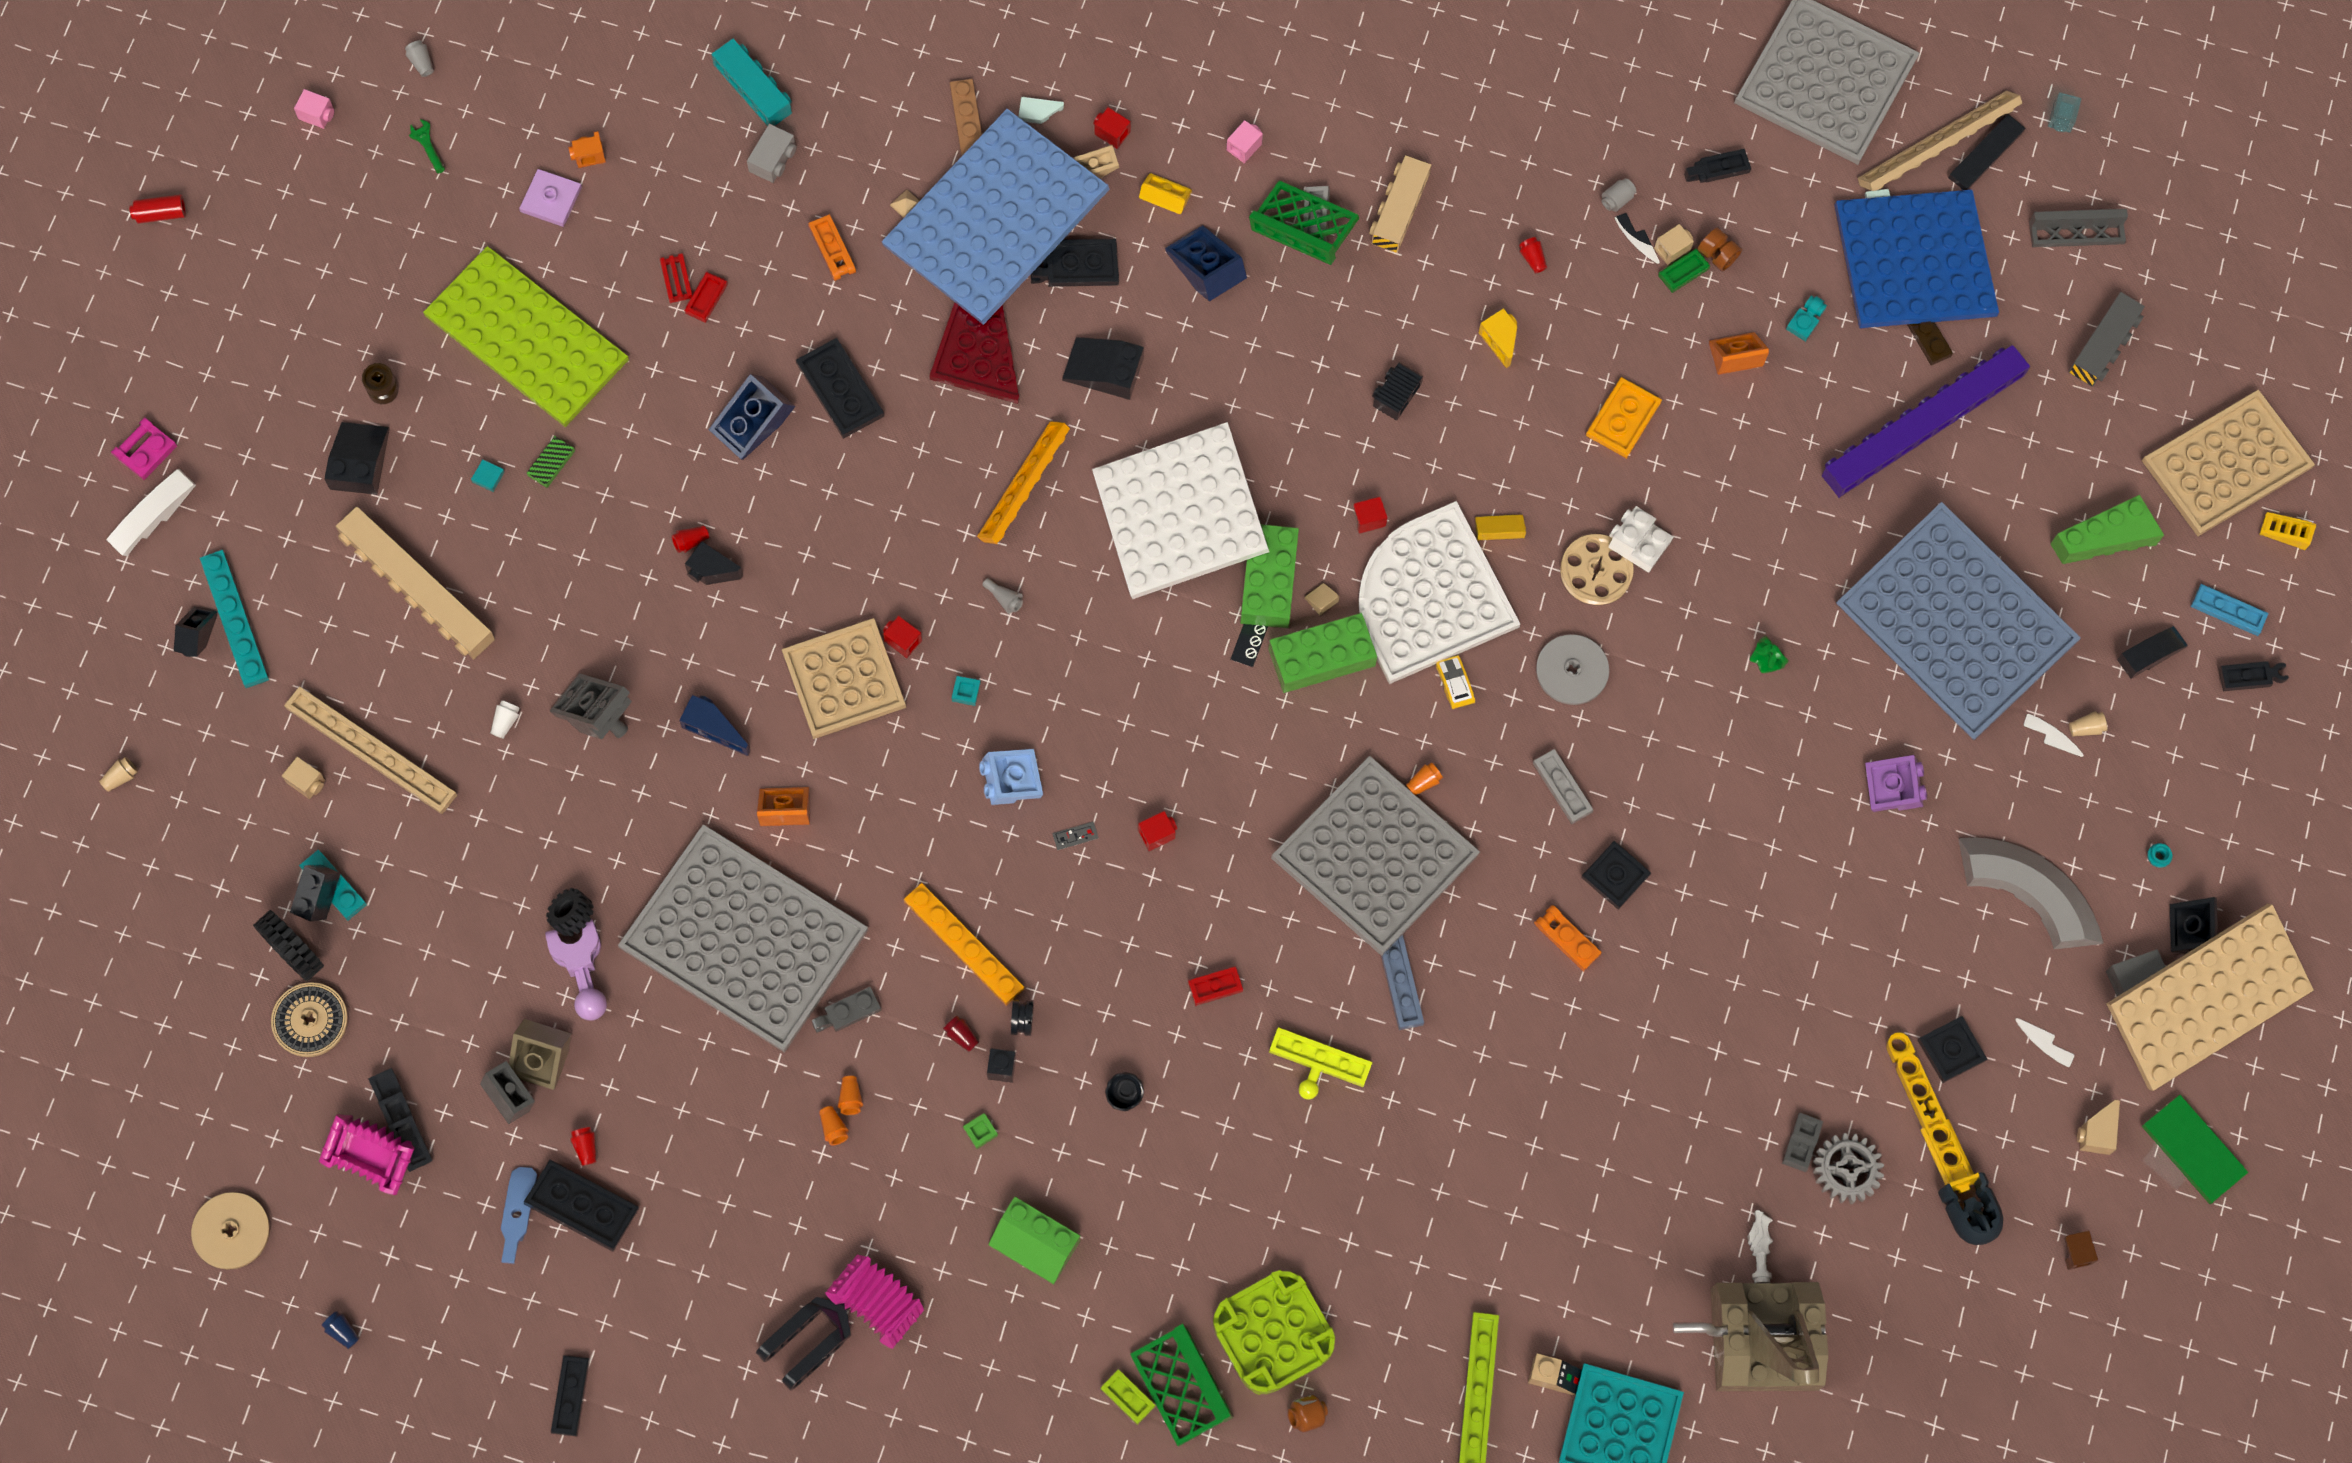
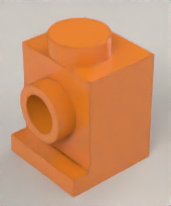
M598 131L594 132L593 137L585 136L572 141L573 146L568 147L571 161L576 160L578 168L606 162Z

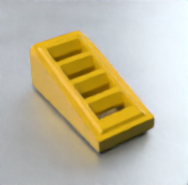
M2267 512L2259 534L2306 550L2311 544L2316 524ZM2272 521L2276 522L2274 531L2270 530ZM2281 525H2285L2284 533L2280 532ZM2291 528L2295 529L2294 535H2290ZM2301 531L2305 532L2304 537H2299Z

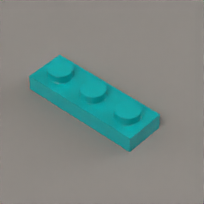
M319 849L299 865L302 870L307 865L321 864L337 871ZM340 874L332 904L349 921L367 904Z

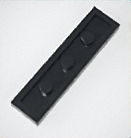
M2007 114L1950 173L1948 178L1962 190H1969L2022 135L2026 128Z

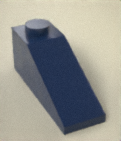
M692 695L679 720L681 727L749 756L750 749L748 744L715 704H713V701L705 696L698 698Z

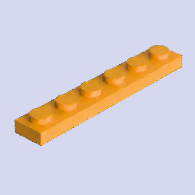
M1049 422L977 537L982 542L998 544L1004 537L1006 529L1016 518L1023 502L1028 499L1030 491L1040 480L1042 472L1052 461L1053 455L1060 444L1064 442L1066 434L1070 430L1065 423Z
M923 883L904 898V902L1006 1006L1024 990V986Z

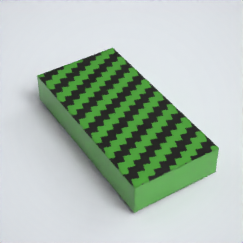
M554 436L528 470L527 476L548 488L574 454L575 449Z

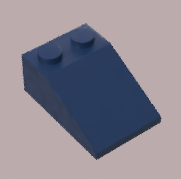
M1203 225L1165 248L1166 253L1194 289L1209 302L1247 279L1242 257Z
M750 374L708 430L735 455L744 460L783 424L796 406L763 376Z

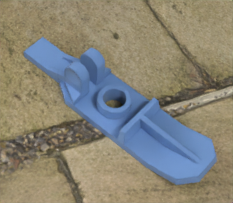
M518 1167L511 1173L501 1224V1231L505 1238L502 1263L515 1264L519 1241H523L524 1235L527 1233L531 1208L524 1205V1200L537 1180V1173L532 1168ZM515 1212L522 1213L519 1218L512 1217Z

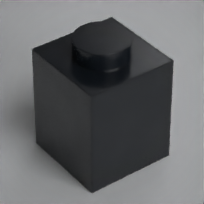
M990 1048L987 1068L988 1080L1013 1083L1016 1063L1015 1051Z

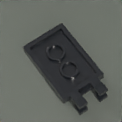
M1116 239L1062 240L1043 261L1044 268L1037 267L1031 273V284L1042 283L1048 280V287L1119 285Z

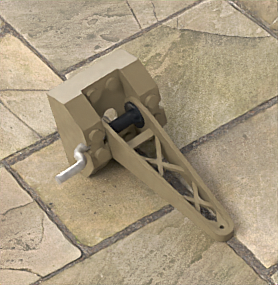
M1819 1282L1715 1283L1711 1288L1712 1324L1704 1322L1673 1323V1333H1707V1335L1713 1336L1716 1391H1819L1825 1386L1828 1343L1825 1328V1302Z

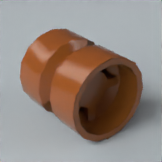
M1717 227L1700 243L1698 251L1707 259L1712 258V264L1723 272L1740 256L1742 248L1733 240L1728 241V235Z

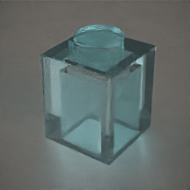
M2059 92L2053 104L2048 127L2054 128L2059 132L2070 133L2076 123L2082 98Z

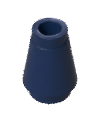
M337 1311L331 1314L321 1325L327 1335L347 1349H350L360 1339L344 1314L340 1315Z

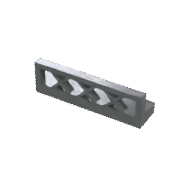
M2127 209L2034 212L2029 221L2032 247L2125 244L2124 223L2128 218ZM2107 228H2117L2119 237L2111 238L2104 231ZM2062 229H2068L2074 236L2071 239H2064L2058 233ZM2084 229H2092L2097 235L2094 238H2087L2081 232ZM2037 230H2045L2051 237L2048 240H2038Z

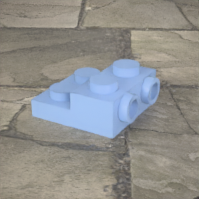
M1034 749L988 752L982 758L979 770L981 775L986 777L987 784L984 786V794L987 799L990 798L991 805L1011 804L1017 800L1036 799L1043 796Z

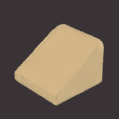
M1324 583L1305 596V599L1319 616L1339 602L1338 594Z

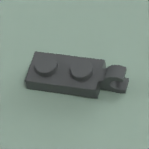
M868 987L825 1007L827 1015L813 1019L812 1025L816 1033L830 1026H833L835 1032L880 1012L881 1007L871 987Z

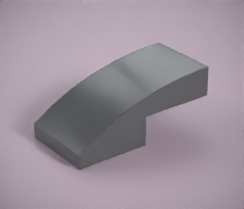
M1802 1113L1798 1114L1782 1164L1803 1172L1808 1170L1823 1121Z

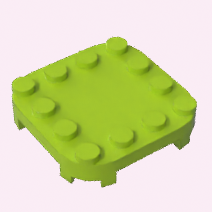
M1281 1270L1272 1272L1271 1275L1228 1299H1224L1219 1304L1213 1317V1328L1216 1337L1239 1378L1249 1390L1257 1395L1276 1392L1321 1367L1329 1360L1334 1351L1335 1335L1333 1329L1327 1323L1307 1288L1306 1282L1300 1275L1298 1276L1292 1272Z

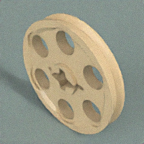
M1601 534L1586 535L1571 543L1565 551L1560 566L1561 578L1568 592L1576 599L1591 605H1604L1616 601L1627 591L1633 577V563L1621 556L1622 558L1619 561H1613L1609 558L1608 553L1613 551L1609 548L1613 538ZM1594 542L1598 545L1599 550L1591 553L1586 549V544ZM1570 556H1577L1581 564L1579 566H1571L1568 563V558ZM1601 558L1600 571L1596 574L1594 581H1592L1594 575L1593 568H1595ZM1615 573H1622L1625 575L1626 581L1624 583H1617L1613 579V575ZM1580 578L1584 580L1585 587L1582 589L1575 588L1572 584L1573 579ZM1599 586L1605 587L1608 595L1605 597L1597 596L1595 588Z

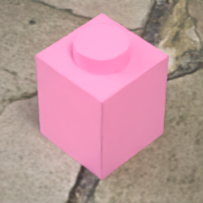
M305 89L294 107L299 120L323 129L327 122L332 120L334 115V109L329 98Z
M1244 120L1227 139L1226 150L1245 163L1262 145L1263 133L1256 125H1250Z

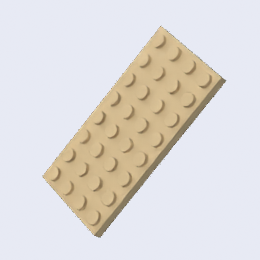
M2266 904L2106 1004L2147 1088L2154 1091L2314 990L2274 906Z

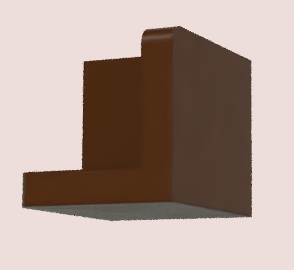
M2090 1231L2067 1235L2064 1238L2070 1256L2065 1260L2068 1270L2089 1266L2098 1261Z

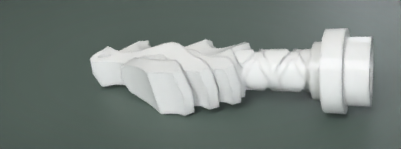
M1756 1210L1754 1213L1755 1222H1753L1752 1229L1747 1236L1748 1244L1751 1245L1750 1250L1753 1251L1752 1255L1756 1257L1757 1271L1752 1274V1279L1755 1283H1770L1772 1274L1767 1271L1766 1255L1770 1253L1769 1244L1773 1242L1768 1232V1225L1773 1220L1759 1210Z

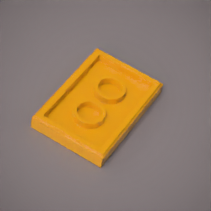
M1621 377L1588 429L1586 436L1627 459L1660 406L1662 399Z

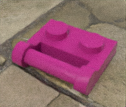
M143 418L139 422L140 426L118 448L115 447L111 453L141 479L145 480L177 445L149 420ZM147 432L151 434L130 458L125 455Z

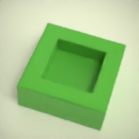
M985 1113L963 1126L964 1131L976 1149L998 1136Z

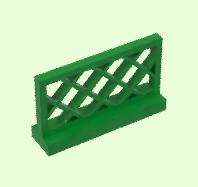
M1279 180L1258 211L1253 210L1249 220L1252 231L1332 265L1336 259L1335 253L1359 220V215ZM1281 190L1290 193L1291 197L1277 200V195ZM1307 200L1311 206L1297 209L1296 202ZM1293 203L1295 210L1281 213L1279 206ZM1277 207L1278 215L1270 217L1264 215L1268 209ZM1323 208L1330 211L1329 215L1318 218L1315 212ZM1313 212L1315 219L1301 222L1299 215ZM1297 216L1298 223L1293 225L1284 223L1283 219ZM1342 217L1350 219L1347 224L1337 226L1335 220ZM1333 221V228L1321 231L1320 223ZM1317 225L1318 232L1311 234L1304 232L1303 228ZM1337 234V239L1333 244L1324 241V236Z
M1181 1324L1177 1326L1173 1331L1130 1354L1178 1447L1215 1426L1234 1418L1186 1325ZM1171 1338H1174L1178 1345L1175 1357L1161 1353L1164 1342ZM1159 1345L1158 1351L1151 1350ZM1180 1351H1181V1353H1182L1184 1359L1178 1358V1357H1179V1354H1180ZM1145 1352L1156 1354L1153 1368L1150 1369L1142 1366L1138 1356ZM1160 1356L1174 1359L1170 1374L1156 1370ZM1177 1361L1187 1363L1190 1370L1187 1380L1173 1376ZM1145 1370L1151 1372L1150 1377L1147 1376ZM1155 1373L1168 1377L1164 1392L1154 1389L1152 1385ZM1192 1374H1193V1376H1194L1196 1382L1190 1381V1380H1191V1377H1192ZM1172 1378L1186 1382L1182 1397L1168 1393ZM1189 1384L1199 1386L1202 1393L1199 1403L1185 1399ZM1157 1393L1163 1395L1161 1401H1160V1399H1159ZM1167 1396L1180 1400L1176 1415L1167 1413L1164 1408ZM1204 1397H1205V1399H1206L1208 1405L1202 1404V1403H1203V1400H1204ZM1184 1401L1198 1405L1194 1420L1180 1417ZM1201 1407L1211 1409L1216 1420L1208 1424L1197 1422ZM1169 1416L1175 1418L1173 1424H1172V1422H1171ZM1179 1419L1192 1423L1190 1433L1181 1439L1176 1432ZM1196 1425L1203 1426V1427L1197 1429L1196 1431H1194Z

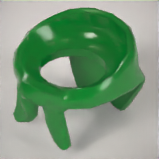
M1766 635L1758 640L1757 646L1750 657V661L1758 665L1761 673L1780 670L1789 662Z

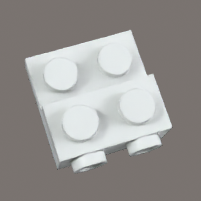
M1636 506L1633 511L1628 509L1621 519V522H1623L1622 526L1617 524L1612 530L1609 537L1613 539L1609 548L1649 573L1674 537L1654 525L1655 517Z

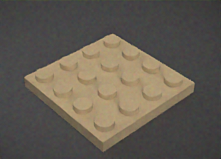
M874 618L782 649L813 739L906 708Z

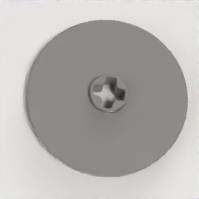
M1563 635L1551 640L1542 649L1536 664V674L1540 686L1552 699L1564 704L1578 705L1593 700L1603 691L1609 677V664L1603 650L1592 640L1580 635ZM1569 665H1572L1573 668H1578L1576 674H1573L1572 671H1567Z

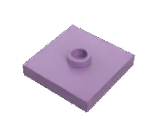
M538 169L519 208L520 212L564 227L582 186L580 183Z

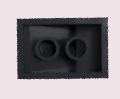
M1076 337L1062 381L1130 400L1144 359V347L1121 340Z
M341 422L328 457L324 478L330 490L378 494L389 427Z

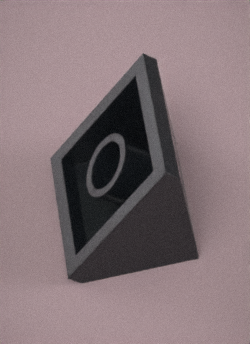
M2211 897L2170 904L2172 953L2187 954L2218 935L2217 898Z

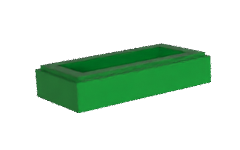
M1694 249L1660 271L1658 277L1671 293H1674L1709 270L1710 265L1700 252Z

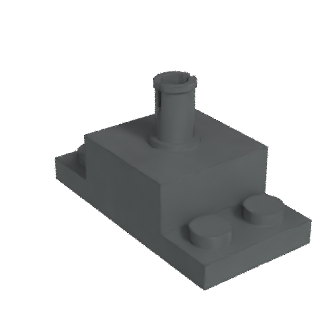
M579 673L550 709V712L555 717L567 720L580 733L602 740L610 730L616 738H621L628 731V726L622 723L619 717L632 701L627 697L630 692L624 686Z

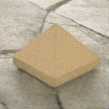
M906 190L890 206L904 218L916 206L919 200Z

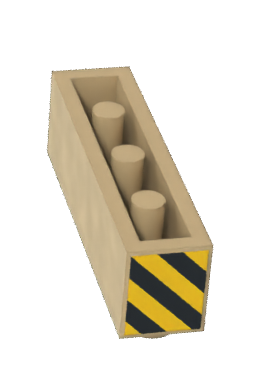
M1406 155L1402 163L1398 162L1394 171V176H1397L1395 182H1390L1386 191L1388 199L1386 202H1381L1378 210L1380 218L1378 222H1373L1369 234L1373 235L1371 244L1398 253L1429 178L1431 164Z

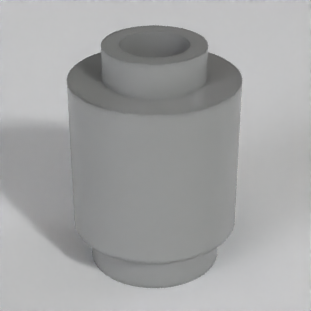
M1627 178L1618 180L1602 193L1603 206L1609 211L1617 212L1634 198L1636 193L1634 184Z

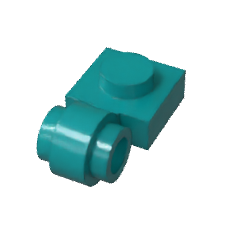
M1811 295L1804 305L1807 312L1799 308L1786 330L1806 342L1820 321L1815 316L1821 317L1827 307L1824 303L1825 301L1818 296L1814 297Z

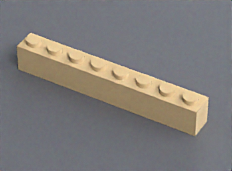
M358 507L336 525L340 533L338 538L347 547L351 544L356 549L354 553L363 562L368 560L373 565L371 569L380 578L385 576L389 580L388 585L396 593L401 591L406 596L404 598L405 601L413 609L418 607L423 612L421 614L422 617L430 625L435 623L439 627L438 632L446 640L451 638L456 643L455 648L463 656L468 654L472 659H475L495 640L492 632Z

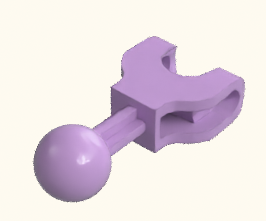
M591 919L590 922H586V927L582 928V937L574 944L562 942L556 930L547 931L545 933L546 940L554 962L567 968L570 977L575 976L579 989V994L574 1003L576 1013L582 1019L589 1021L600 1018L606 1011L607 1001L602 992L594 989L590 972L595 970L594 960L601 950V942L593 920Z

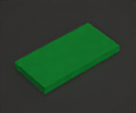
M2181 1095L2141 1126L2209 1204H2212L2249 1173Z

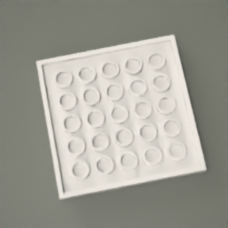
M1228 422L1092 469L1132 599L1269 552Z

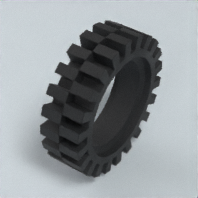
M269 910L253 924L256 931L275 952L305 981L308 982L324 967L314 952L273 911Z

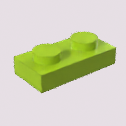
M1119 1369L1100 1388L1136 1425L1156 1406Z

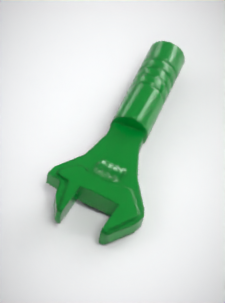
M420 119L423 127L415 130L410 125L411 134H409V137L418 141L424 147L436 173L440 174L444 172L445 168L431 144L430 123Z

